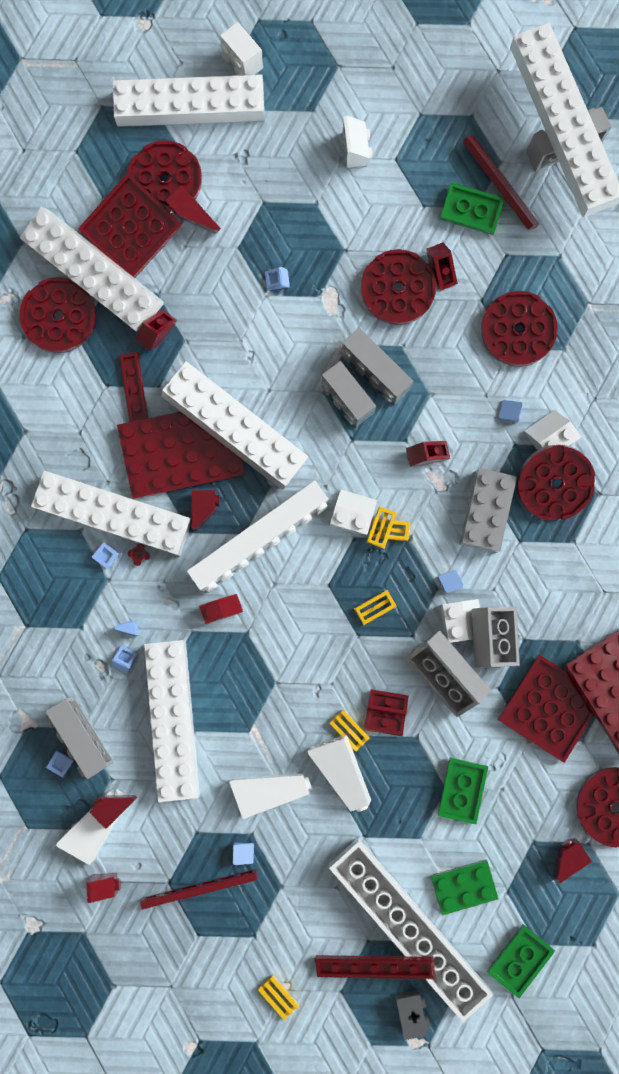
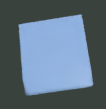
M278 267L265 271L267 290L289 287L287 269Z
M503 400L498 419L517 423L523 403Z
M457 570L438 576L445 594L464 587Z
M135 621L114 626L116 630L139 635Z
M121 645L111 661V666L128 674L138 653Z
M234 843L233 865L253 864L254 843Z

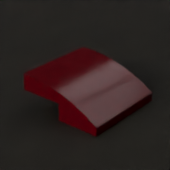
M371 689L364 730L402 737L409 695Z

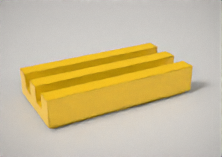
M379 506L366 543L384 549L397 512ZM382 511L384 516L376 539L373 541L371 539ZM388 514L392 516L383 542L379 543Z
M386 519L385 524H389L390 520ZM394 520L393 525L406 527L405 529L392 528L391 532L404 533L405 537L389 535L388 539L408 541L410 522ZM373 533L372 538H376L377 534ZM381 534L380 539H384L385 534Z
M388 590L354 608L362 624L365 625L397 606ZM385 595L387 596L386 600L363 613L360 612V609ZM388 602L391 603V606L385 608L384 610L378 612L377 614L371 616L366 620L364 619L365 615L371 613L372 611L378 609L379 607L385 605Z
M344 710L329 722L341 736L346 734L335 724L336 721L358 742L355 745L348 738L351 747L355 751L370 739ZM341 716H344L364 737L362 740L340 718Z
M274 975L258 988V991L283 1020L299 1007V1004ZM271 982H273V984L292 1004L291 1007H289L288 1004L281 998V996L274 990V988L270 985ZM265 987L284 1007L286 1012H284L282 1008L275 1002V1000L269 995V993L264 989Z

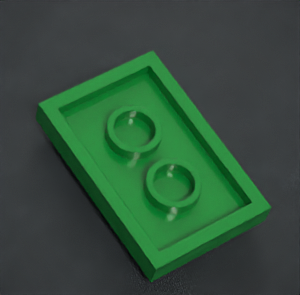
M451 183L440 220L494 235L504 198Z
M449 757L437 815L477 825L489 766Z
M487 859L430 875L442 916L499 899Z
M522 924L489 967L487 973L520 999L554 954L555 950Z

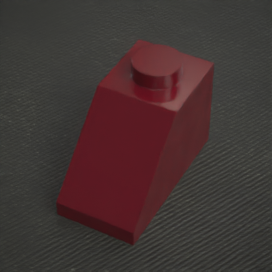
M444 242L427 248L429 265L434 272L440 291L457 285L451 250Z
M162 309L142 323L135 340L151 351L163 341L177 320Z
M447 441L421 442L406 448L410 467L423 466L451 459Z
M192 490L193 530H198L216 512V506H220V495H216L215 490Z
M238 594L199 606L204 622L207 625L243 612Z
M106 795L102 799L99 796L91 804L93 809L89 813L107 829L137 797L135 795Z
M567 839L562 843V847L558 849L553 877L559 884L592 863V860L577 839Z
M117 873L93 874L86 882L87 903L115 897L118 891L121 890L120 878L117 879Z

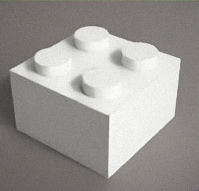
M239 22L220 35V46L223 51L222 57L226 63L232 64L237 76L255 75L263 69L262 49Z

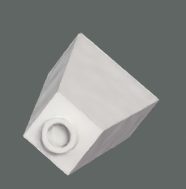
M347 734L311 746L308 750L309 756L350 811L356 810L357 812L367 809L371 798Z
M303 773L233 778L229 781L242 819L309 795V789L312 788L309 778H304Z
M115 789V791L111 790V791L108 792L106 795H125V794H124L123 792H121V791ZM88 812L58 841L56 846L86 864L91 865L117 819L105 829Z

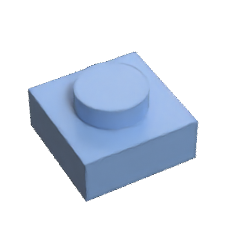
M103 542L92 558L106 569H109L120 554Z
M57 750L46 768L63 778L74 760Z

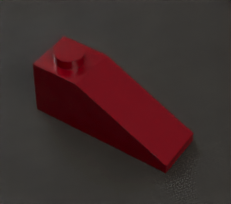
M182 185L164 202L166 205L164 208L178 219L216 234L221 229Z

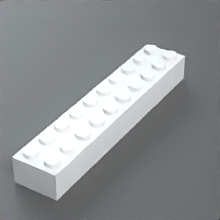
M550 23L514 35L510 46L511 52L582 217L584 218L618 205V179Z
M359 838L355 839L329 863V869L405 956L434 957L435 979L426 980L463 1023L493 996L486 983Z

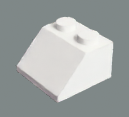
M343 116L342 134L346 167L369 166V159L372 158V147H368L370 130L366 129L365 122L350 116Z
M556 410L524 431L537 450L550 445L570 446L582 437L571 421Z
M340 490L330 526L366 537L377 500Z
M478 599L440 605L444 633L448 641L453 643L472 640V609L480 608Z

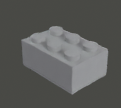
M341 361L322 374L321 388L327 395L330 394L334 398L333 403L337 409H342L346 415L344 417L350 425L354 424L357 427L374 414L376 405Z
M516 607L472 609L475 667L520 666Z

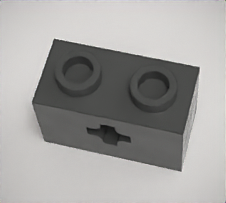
M418 989L396 993L395 997L404 1040L428 1036L427 1028H430L428 1015L424 1016L423 1008H426L424 995H420ZM411 1011H415V1017L411 1016Z

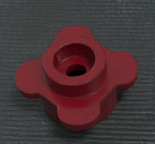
M141 543L137 544L136 547L132 550L130 549L127 553L134 561L133 564L135 566H140L144 560L150 559V553L146 552L144 545Z

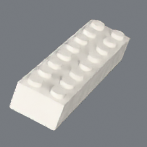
M263 75L113 80L114 118L117 126L265 121Z
M40 207L20 236V239L135 331L139 332L142 323L155 315L164 304V301L48 209Z
M187 361L162 390L161 397L281 490L286 487L309 457Z
M45 470L31 507L177 556H180L192 523V520L188 517Z
M313 481L187 571L201 591L211 592L218 586L217 582L228 580L233 576L232 572L234 570L245 568L249 564L248 560L253 557L255 559L259 558L265 553V548L268 546L272 548L281 542L279 538L284 535L290 536L296 531V526L307 524L312 520L311 516L317 513L319 515L325 511L329 499L317 482Z
M186 640L144 644L158 802L198 798L200 791Z

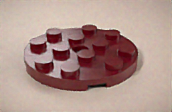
M169 140L155 141L142 147L143 149L136 156H133L127 173L131 174L164 207L166 206L164 204L165 200L181 185L195 200L198 197L202 186L201 167L196 156L184 145ZM168 174L170 176L168 181L164 183L160 180L161 175Z
M395 249L379 254L367 265L362 276L361 295L365 306L377 319L389 324L402 325L418 320L429 310L436 294V279L432 268L418 254L408 250ZM401 283L404 289L398 292L393 288V285Z
M54 277L38 282V285L26 293L20 306V323L24 333L34 345L48 352L63 353L78 348L90 337L96 323V308L91 296L71 279ZM56 311H62L63 316L60 319L56 320L53 318Z
M526 291L508 292L496 298L486 310L481 324L482 339L490 354L500 362L510 366H528L540 361L552 349L557 338V319L550 305L548 306L538 295ZM515 325H522L524 332L521 334L517 333L514 329Z
M567 445L546 446L534 452L523 464L518 476V493L525 507L535 516L545 520H564L579 513L591 500L595 490V471L589 459L576 448ZM553 479H561L560 486L552 487Z
M610 767L599 770L587 778L578 793L576 807L579 821L587 834L603 845L617 848L619 847V812L612 811V803L619 802V767Z

